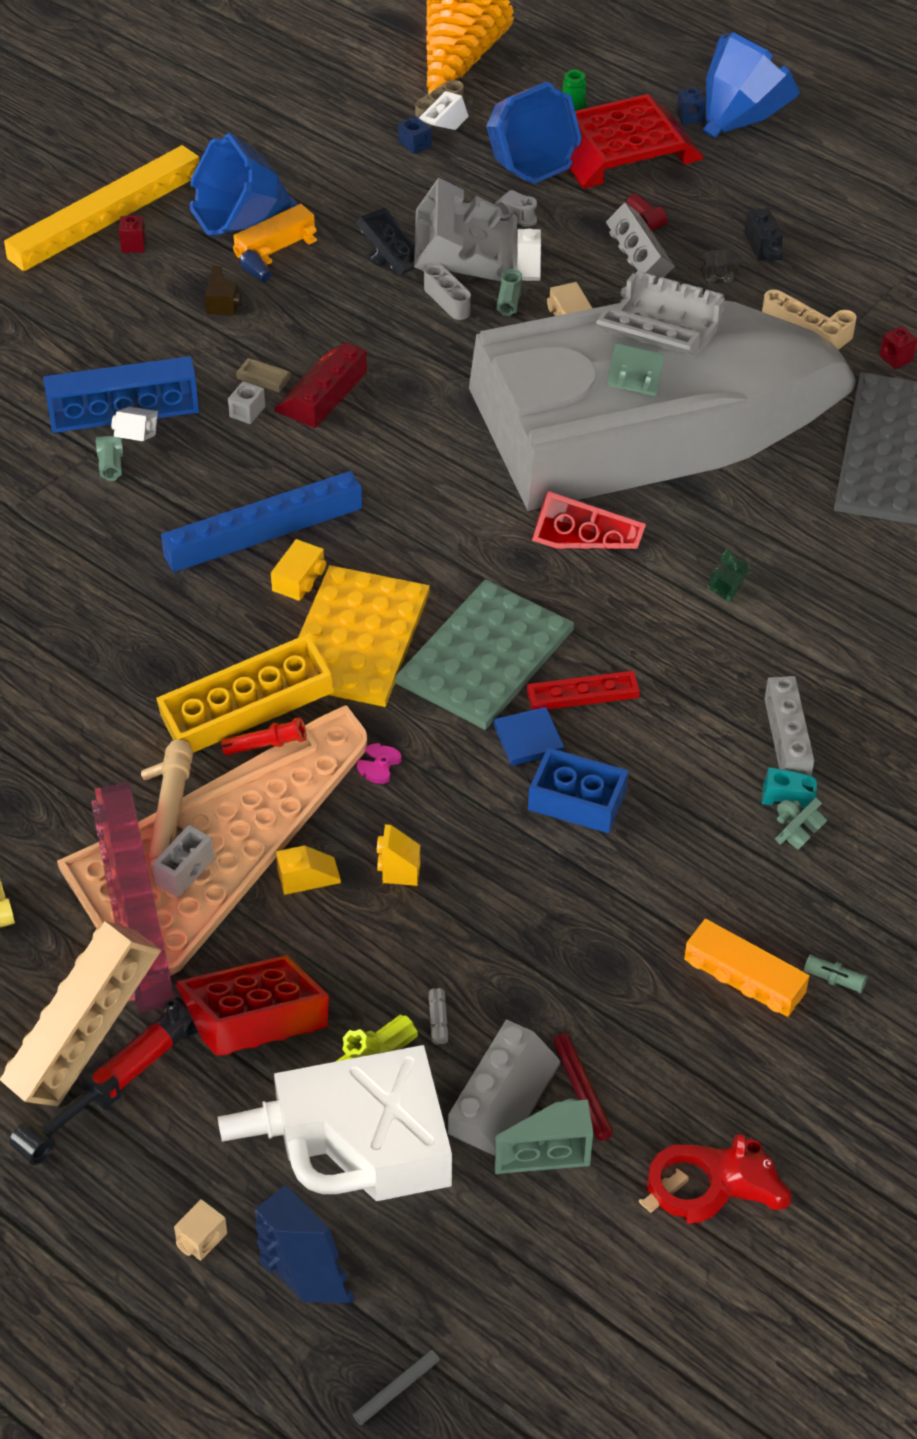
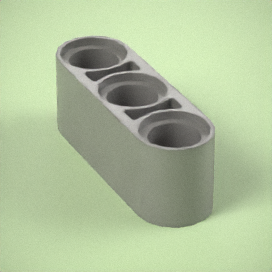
M430 263L424 267L425 292L452 318L457 320L468 318L471 305V293L441 264Z

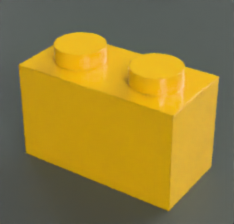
M296 539L271 572L272 591L300 601L306 592L311 591L318 575L321 576L325 571L324 549Z

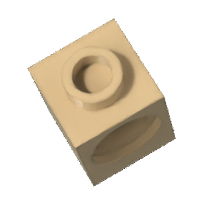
M202 1199L174 1226L178 1248L188 1256L192 1254L200 1261L227 1234L225 1217Z

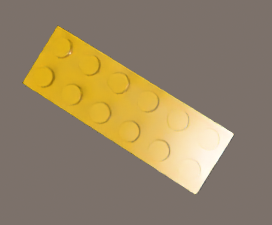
M306 634L156 699L160 715L173 741L183 740L188 742L194 753L220 742L223 738L234 736L334 693L331 673L309 634Z

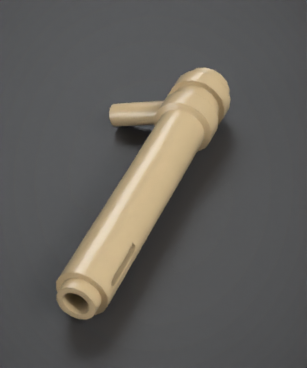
M174 740L168 745L163 762L141 771V776L144 780L163 775L147 861L152 872V863L175 840L185 781L189 778L190 764L193 758L191 745L183 740Z

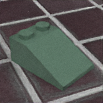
M567 1099L563 1102H555L496 1135L495 1174L590 1166L593 1129L588 1099Z

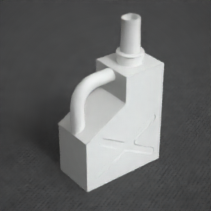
M424 1045L274 1073L276 1101H263V1107L218 1116L222 1142L268 1134L269 1139L283 1135L288 1161L291 1162L297 1180L308 1190L319 1194H340L364 1189L375 1201L452 1186V1152ZM327 1154L345 1173L335 1175L318 1173L312 1167L310 1157Z

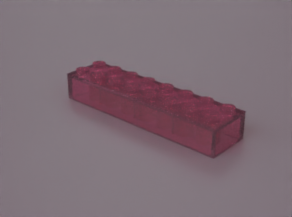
M130 782L96 788L97 800L91 801L98 841H101L99 842V847L104 864L114 923L138 931L162 950L129 1000L130 1002L136 1001L138 1013L165 1008V1002L168 999H174Z

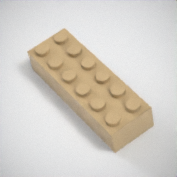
M104 921L96 929L92 941L86 950L78 956L73 970L60 983L57 994L51 1003L42 1010L39 1021L33 1030L25 1036L23 1045L15 1057L7 1063L5 1072L0 1078V1081L22 1100L57 1107L60 1105L162 951L138 931Z

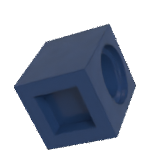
M700 88L679 90L677 114L682 125L702 123L705 99Z
M417 116L398 123V142L411 153H418L431 147V128Z

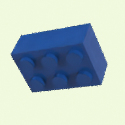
M547 747L529 788L528 810L610 833L627 791L629 770Z

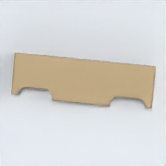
M678 1168L675 1169L676 1173L670 1178L665 1177L662 1179L663 1186L672 1195L689 1181V1177ZM652 1193L645 1199L639 1200V1203L650 1213L659 1206Z

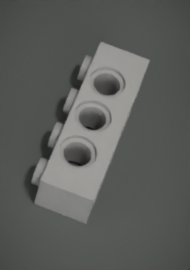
M624 203L606 221L611 229L610 235L620 243L618 245L619 249L628 255L627 261L638 270L636 272L637 276L640 271L656 275L655 283H658L660 277L664 278L675 267L640 213L627 203Z
M795 676L770 677L767 680L765 704L779 769L811 776L814 757Z

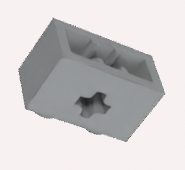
M188 825L152 863L155 885L179 898L214 861L212 837Z

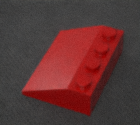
M287 955L177 981V988L203 1042L216 1056L229 1055L233 1051L256 1048L264 1043L276 1040L282 1041L291 1036L303 1033L309 1034L318 1029L328 1027L329 995Z

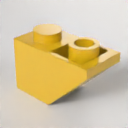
M385 824L384 836H378L377 853H379L377 870L383 872V883L418 886L421 863L420 845L392 825Z

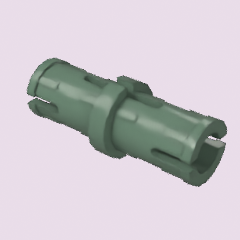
M812 954L809 955L804 967L805 973L826 979L828 984L833 986L839 984L858 991V993H862L868 977L865 974L863 975L844 968L842 963L836 961L834 964Z

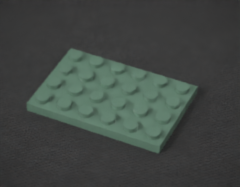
M485 579L395 676V684L486 730L574 630V622Z

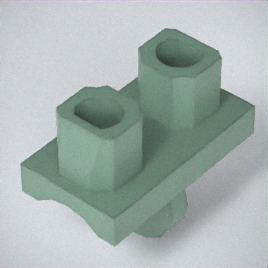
M815 798L800 813L799 808L801 804L797 800L793 803L786 800L782 801L777 807L779 813L777 820L781 824L785 822L790 824L775 840L780 845L787 840L799 850L811 838L800 825L804 823L815 834L827 821L817 809L822 803Z

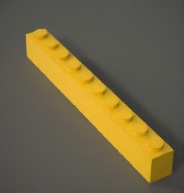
M181 145L4 240L7 259L22 271L32 268L118 221L120 216H127L191 181V177L200 162L199 156Z

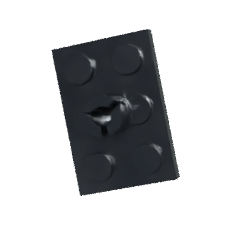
M386 208L363 215L355 222L362 234L368 237L375 246L369 253L370 260L375 265L382 266L388 261L392 270L397 272L399 276L417 269L414 267L415 243Z

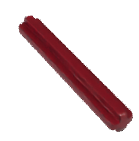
M566 1033L556 1035L553 1039V1045L578 1100L588 1099L592 1129L596 1139L603 1141L611 1138L613 1129L569 1035Z

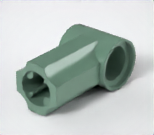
M507 269L501 275L497 311L502 313L503 316H511L513 313H517L519 298L522 293V274L520 271Z
M114 435L96 437L100 477L105 478L107 481H115L122 475V438L114 437Z

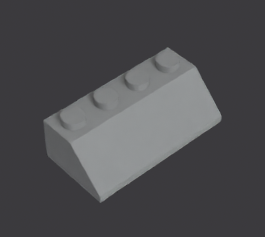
M506 1020L448 1114V1134L495 1156L496 1135L531 1116L560 1066L561 1061L535 1032Z

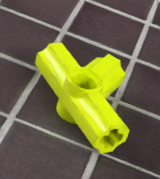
M401 1014L376 1033L374 1031L365 1032L361 1029L357 1031L349 1030L343 1037L344 1046L342 1050L346 1054L337 1061L400 1050L418 1037V1031L414 1027L413 1022L406 1015L402 1016Z

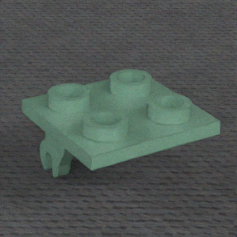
M615 343L606 385L656 397L664 354Z

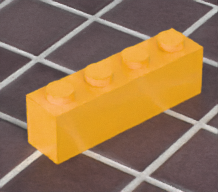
M704 919L686 944L684 960L688 961L693 967L706 971L715 976L718 981L727 983L740 990L745 996L754 998L767 1005L774 1012H779L789 1017L806 993L810 975L707 919Z

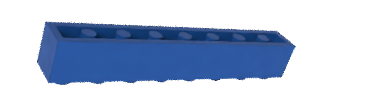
M348 471L162 533L163 555L174 573L362 509L361 485L353 473Z

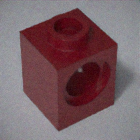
M120 216L119 237L121 253L145 252L146 235L143 216Z
M903 326L883 334L879 357L894 369H897L913 361L917 338Z

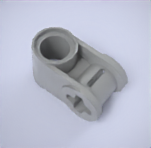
M510 190L494 204L501 208L502 219L508 220L512 214L517 215V224L522 227H531L537 223L535 215L537 201L533 197Z

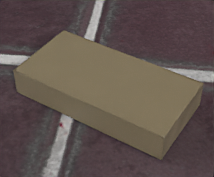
M247 358L236 372L237 379L279 393L291 378L290 371Z

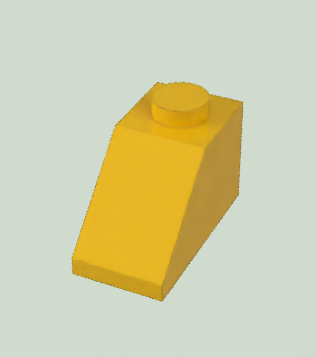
M305 845L276 851L277 870L284 895L341 883L335 859L330 855Z

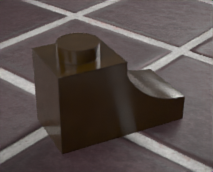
M213 266L205 294L207 314L235 316L236 308L241 306L242 299L241 292L237 291V282H231L224 277L222 266Z

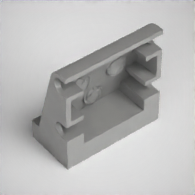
M438 178L416 209L414 267L424 272L426 265L438 263L451 272L501 282V275L505 270H517V215L512 214L508 220L501 221L500 207L478 196L470 203H463L464 190Z

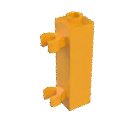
M299 204L234 235V253L240 258L247 250L257 251L265 264L268 265L272 263V259L268 255L301 239H304L310 245L317 241L313 236L317 232L314 214L302 204Z

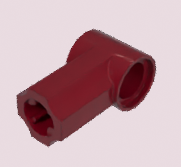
M637 193L630 195L625 202L640 213L651 231L667 224V216L663 208L660 206L653 208Z

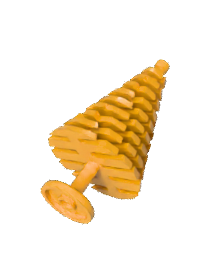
M427 0L428 94L446 82L458 80L459 77H462L481 58L480 56L490 49L495 41L509 29L514 20V17H511L514 10L512 5H509V0Z

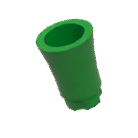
M573 69L564 75L562 92L572 97L574 110L577 111L587 108L586 75L579 70Z

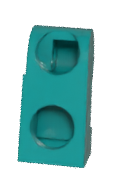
M768 768L763 783L762 804L773 805L774 801L782 802L784 800L793 803L797 800L801 804L800 808H806L817 798V780L813 776Z

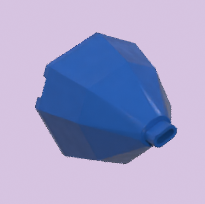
M732 32L728 36L722 35L718 41L706 77L707 124L702 131L716 139L720 132L725 133L763 121L795 99L800 93L790 70L784 65L779 69L770 61L773 55L768 50Z
M549 82L533 86L495 104L486 126L494 158L508 171L531 184H536L569 169L572 164V160H570L575 147H579L582 140L572 97L565 92L557 90Z
M228 133L225 134L223 139L215 138L210 140L191 177V186L196 188L195 201L190 202V211L208 236L239 233L297 206V202L288 195L278 175L265 157L235 134Z

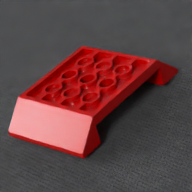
M649 94L575 111L582 140L579 147H575L570 158L572 164L569 170L583 189L603 184L604 169L672 153H675L683 164L703 160L702 153L668 109Z

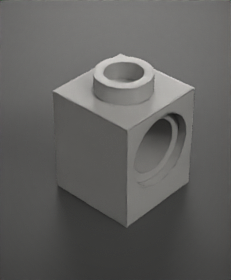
M242 381L228 398L229 417L252 424L265 408L264 388Z

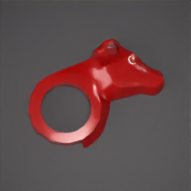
M736 1134L732 1147L729 1149H716L698 1145L669 1146L659 1152L651 1162L647 1179L648 1194L652 1193L658 1201L659 1207L671 1215L685 1217L687 1224L700 1223L712 1218L730 1197L761 1202L774 1210H782L789 1207L792 1198L790 1188L779 1178L772 1159L764 1153L761 1143L751 1138L745 1140L744 1134ZM676 1163L694 1164L706 1173L711 1186L699 1198L690 1200L677 1198L670 1194L662 1184L661 1175L665 1169Z

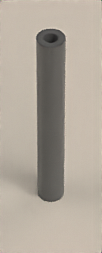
M430 1350L353 1414L355 1420L360 1425L364 1424L439 1362L438 1355L433 1350Z

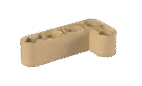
M769 290L764 294L762 312L810 329L831 342L838 350L853 338L856 314L850 310H840L829 318L779 290Z

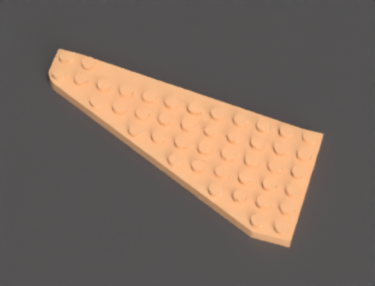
M347 705L305 725L306 741L298 742L296 740L288 742L279 748L274 746L182 798L175 839L190 825L212 837L215 859L179 898L155 885L154 874L147 864L156 813L122 832L57 861L58 868L96 928L100 927L104 921L138 931L162 950L136 988V992L181 971L274 861L276 851L285 848L365 753V748L367 747L366 730Z

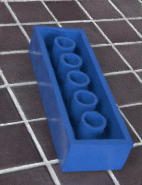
M191 356L43 376L52 433L112 425V418L116 415V412L127 407L158 411L157 418L199 413L196 379Z

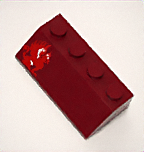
M345 342L326 352L274 407V412L316 428L367 373L366 350Z

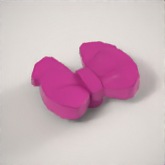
M380 743L369 745L365 748V752L374 758L375 761L358 760L357 771L360 776L365 775V778L373 783L385 784L390 780L389 769L391 765L401 762V753L393 747L381 746Z

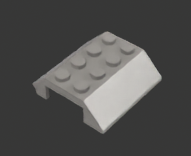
M640 271L638 276L633 273L627 280L626 298L617 309L606 307L597 318L596 324L606 332L698 358L717 332L725 309V298H723L724 295L722 293L707 289L703 298H701L703 288L685 283L682 284L679 292L680 282L660 277L657 285H655L656 275Z

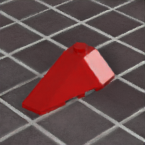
M547 491L537 519L532 541L556 549H638L646 524Z

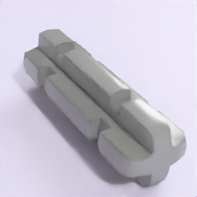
M433 988L429 991L432 1042L436 1045L448 1042L445 991L442 988Z

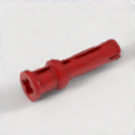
M300 717L294 718L293 722L284 724L272 723L269 729L223 738L221 745H227L228 747H223L222 750L226 756L234 753L269 745L279 748L283 747L285 743L296 740L304 742L307 738L306 727Z

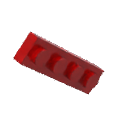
M634 671L527 684V694L531 710L543 707L550 710L639 698L640 693Z

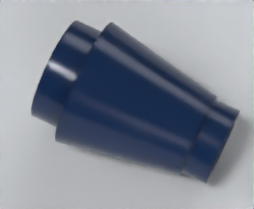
M247 250L241 255L239 263L244 271L261 282H266L271 278L272 272L257 251Z

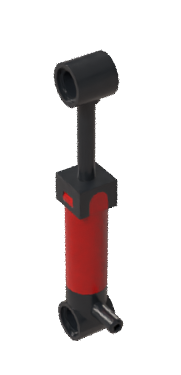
M179 995L174 999H168L165 1002L164 1014L104 1064L101 1065L96 1062L82 1073L81 1080L84 1092L43 1126H37L30 1120L20 1124L12 1133L9 1144L31 1165L42 1163L49 1157L55 1146V1142L50 1136L94 1100L101 1108L106 1110L121 1097L120 1090L182 1038L192 1037L197 1034L198 1030L182 996Z

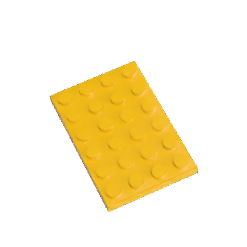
M329 565L299 637L309 634L329 669L334 693L329 694L330 696L386 707L395 684V676L400 671L429 596L430 585Z

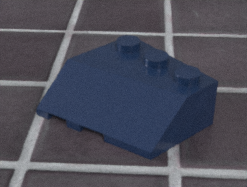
M284 1185L255 1208V1228L258 1233L257 1245L260 1250L259 1261L268 1272L274 1271L303 1302L351 1303L355 1299L352 1291L343 1285L348 1279L345 1271L340 1268L336 1261L339 1254L330 1229L287 1185Z

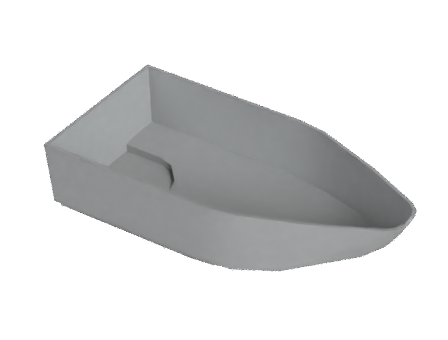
M724 302L725 309L717 332L698 358L604 331L596 324L597 318L606 307L617 309L621 304L618 303L480 331V334H476L469 390L527 511L542 507L547 491L573 500H580L719 469L750 458L807 425L842 400L855 388L856 380L850 366L840 351L825 338L810 329L737 302ZM615 343L664 354L656 397L606 385Z

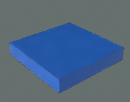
M546 707L494 719V728L511 766L543 759L547 747L564 752V746Z

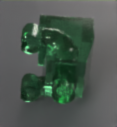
M725 550L720 561L727 565L724 569L716 568L710 576L712 581L708 588L729 603L737 595L749 569L746 561L735 559L731 551Z

